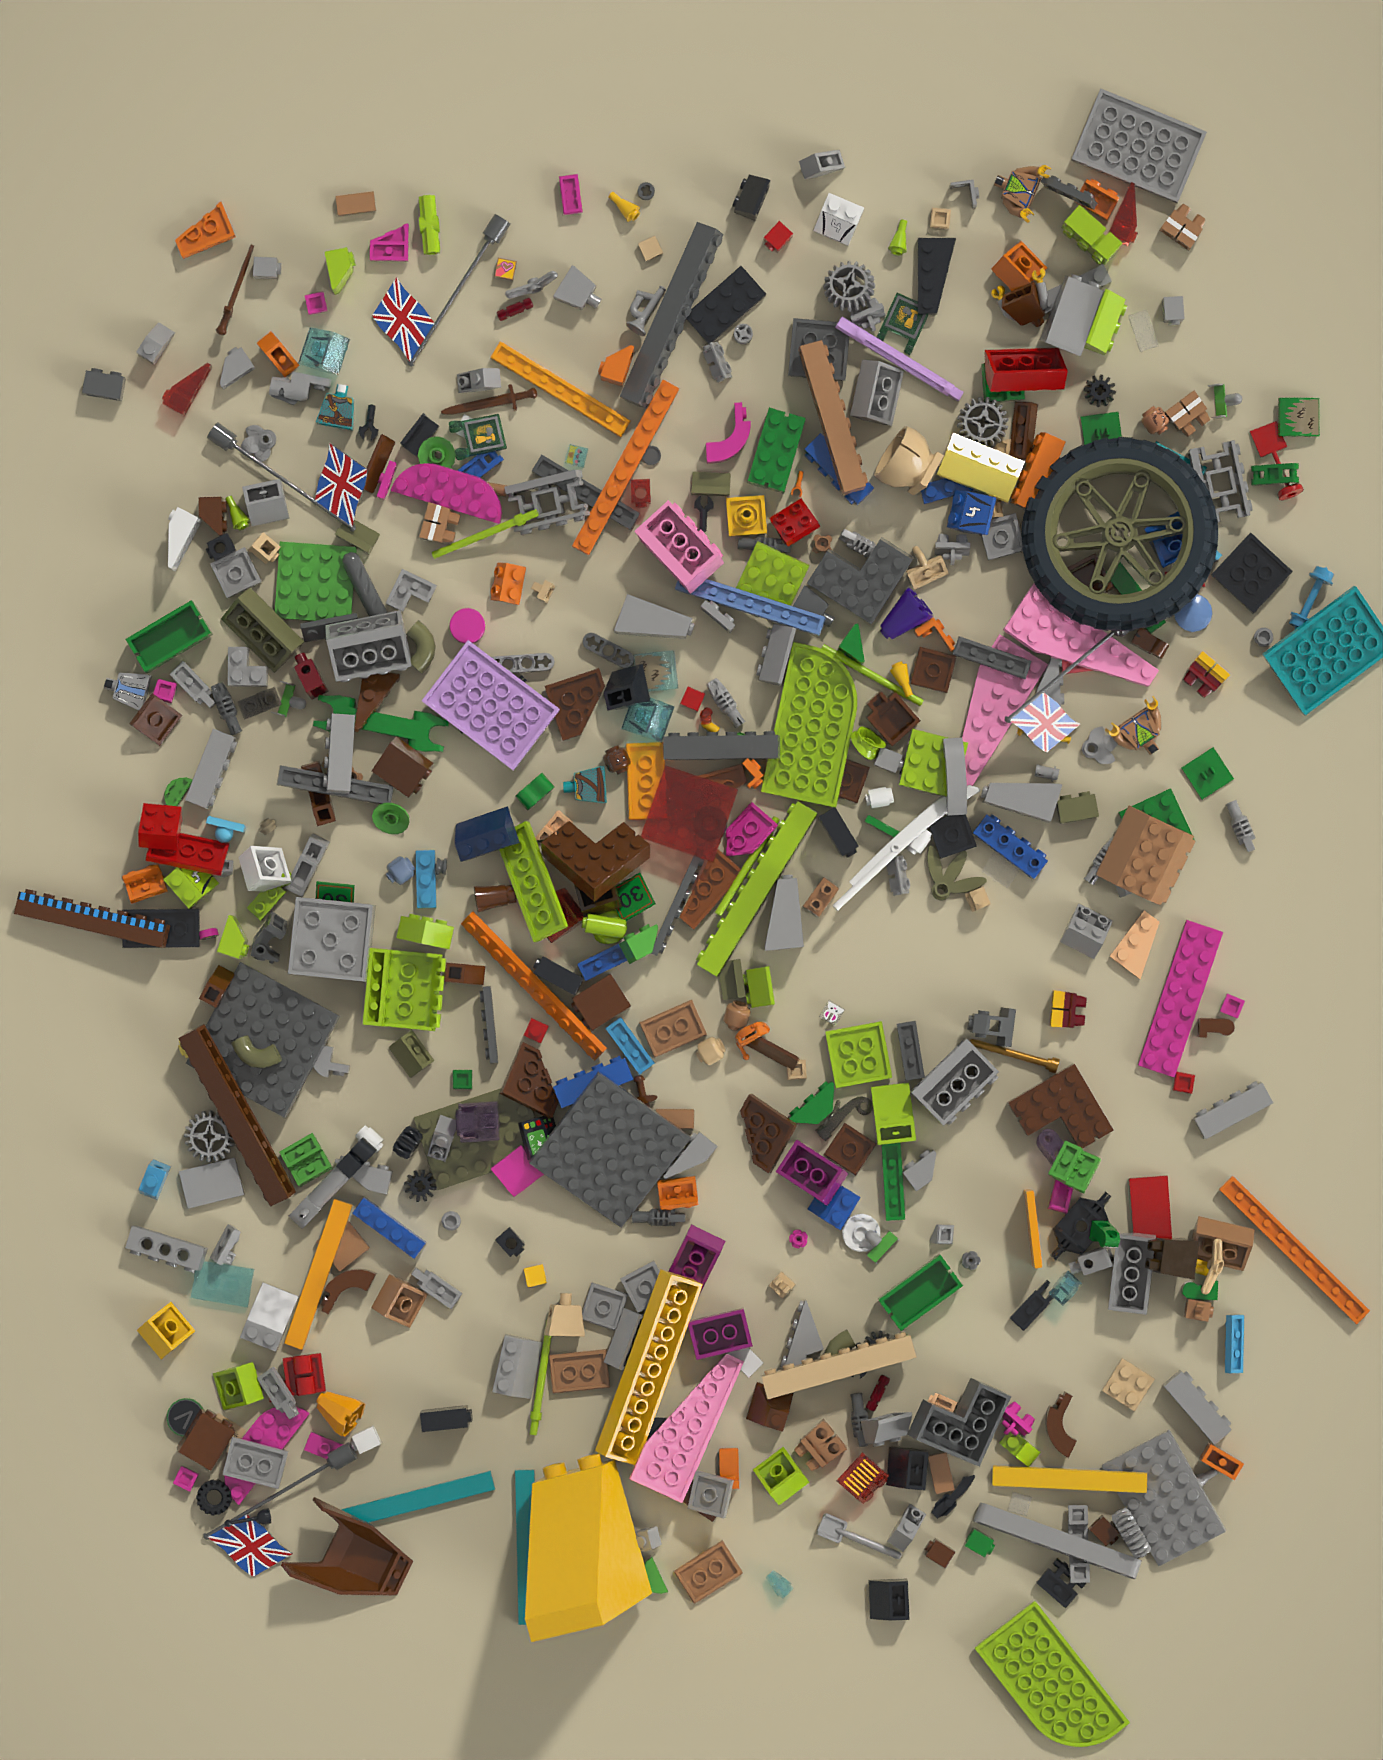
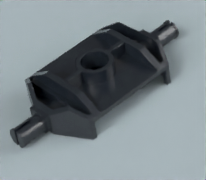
M1106 1191L1096 1201L1079 1197V1200L1067 1214L1052 1228L1058 1243V1247L1050 1254L1055 1260L1065 1251L1082 1255L1092 1244V1241L1089 1239L1092 1221H1109L1104 1204L1112 1196ZM1085 1221L1087 1224L1086 1230L1078 1231L1076 1229L1077 1222Z

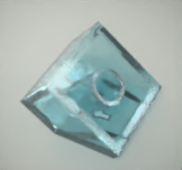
M310 327L298 364L325 373L339 375L350 339L332 331Z
M650 698V702L629 707L621 729L662 743L674 706Z

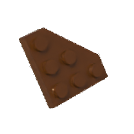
M599 668L545 686L549 701L560 709L555 719L563 741L582 734L605 688Z
M522 1042L500 1094L551 1119L559 1103L551 1085L552 1080L547 1068L545 1069L540 1050Z
M749 1094L740 1113L741 1117L744 1118L748 1144L751 1145L753 1153V1163L769 1174L772 1173L798 1124L755 1095Z

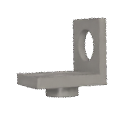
M974 180L950 183V189L969 186L972 208L977 207L976 199H979L978 187H974Z

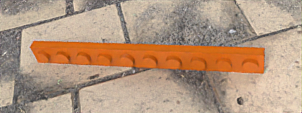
M662 380L594 504L590 515L572 545L573 548L589 556L680 388Z
M474 911L464 919L461 925L491 954L506 972L532 996L588 1056L595 1061L607 1049Z
M1231 1176L1219 1188L1355 1324H1358L1370 1312L1234 1176Z

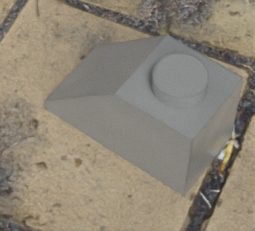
M840 150L814 153L799 161L804 179L820 177L845 168Z
M158 323L145 337L136 351L137 354L155 365L175 332Z
M242 347L231 349L227 353L228 356L225 357L220 381L223 389L255 369Z

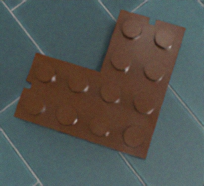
M568 821L557 830V835L553 833L541 842V854L595 902L650 858V844L639 834L636 836V832L625 822L595 843L572 822Z
M1075 1064L1069 1065L1007 1102L1015 1117L1021 1116L1022 1119H1019L1018 1122L1027 1136L1059 1117L1076 1145L1082 1148L1095 1142L1094 1137L1100 1139L1114 1131Z

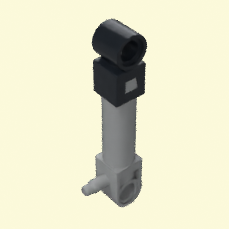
M362 1137L321 1183L293 1210L289 1217L303 1229L377 1149Z

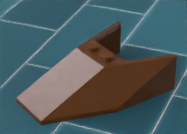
M314 1497L313 1502L321 1511L326 1512L338 1523V1528L322 1561L282 1562L281 1567L292 1578L339 1595H397L413 1560L372 1524Z

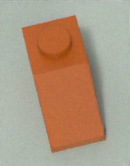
M272 331L257 342V345L284 377L300 366Z

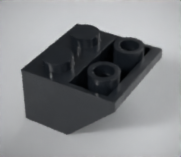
M643 664L611 673L604 690L607 711L625 709L650 702Z
M889 1447L886 1485L904 1489L925 1490L928 1450Z
M907 1578L869 1580L870 1619L888 1621L910 1620Z

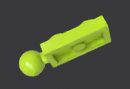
M290 883L260 892L247 909L261 921L287 892L283 889V886H287Z

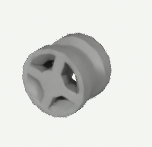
M747 324L737 325L734 330L735 341L739 344H747L751 341L753 336L751 327Z

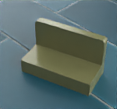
M693 472L691 495L730 496L731 474Z
M354 520L356 530L353 532L342 523L341 527L335 532V535L370 554L380 534Z
M741 960L727 961L719 974L723 1000L746 997Z
M413 1030L389 1046L390 1051L410 1078L434 1062V1059Z

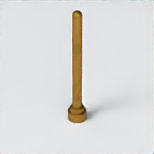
M969 1040L976 1048L1044 1066L1051 1073L1056 1074L1060 1061L1058 1058L1052 1057V1059L1048 1058L1047 1060L980 1040Z

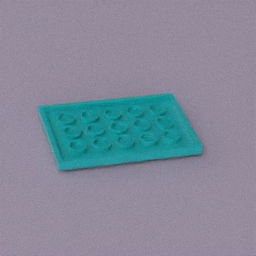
M1353 586L1262 655L1302 714L1307 715L1383 658V625L1358 588Z

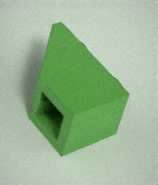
M647 924L639 929L640 933L637 935L632 932L623 937L625 941L619 943V946L629 964L652 953L659 928L657 924L652 927Z

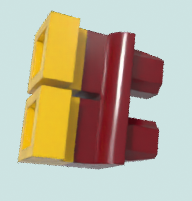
M1202 651L1187 669L1188 672L1183 681L1189 686H1192L1196 680L1200 681L1202 685L1196 692L1205 698L1211 692H1215L1230 674L1220 665L1216 664L1204 676L1216 662Z
M1053 990L1051 1007L1068 1009V1011L1051 1009L1050 1027L1074 1028V1026H1084L1085 1015H1076L1075 1011L1076 1007L1086 1008L1087 998L1079 996L1077 993Z

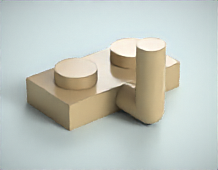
M918 546L912 548V552L920 564L906 571L914 590L949 574L941 555L926 561L923 552Z

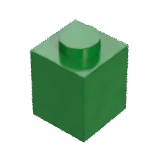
M974 1527L964 1542V1546L983 1557L986 1554L990 1555L995 1547L993 1538Z

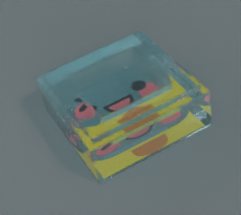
M570 444L565 463L584 468L588 448Z

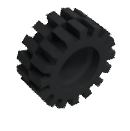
M213 1479L205 1482L199 1488L196 1496L197 1505L200 1506V1510H203L205 1514L213 1516L225 1512L232 1502L230 1489L221 1480ZM211 1490L219 1491L222 1496L221 1502L217 1505H212L207 1500V1494Z

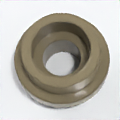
M269 818L265 819L259 824V832L264 835L271 833L277 827L276 821Z

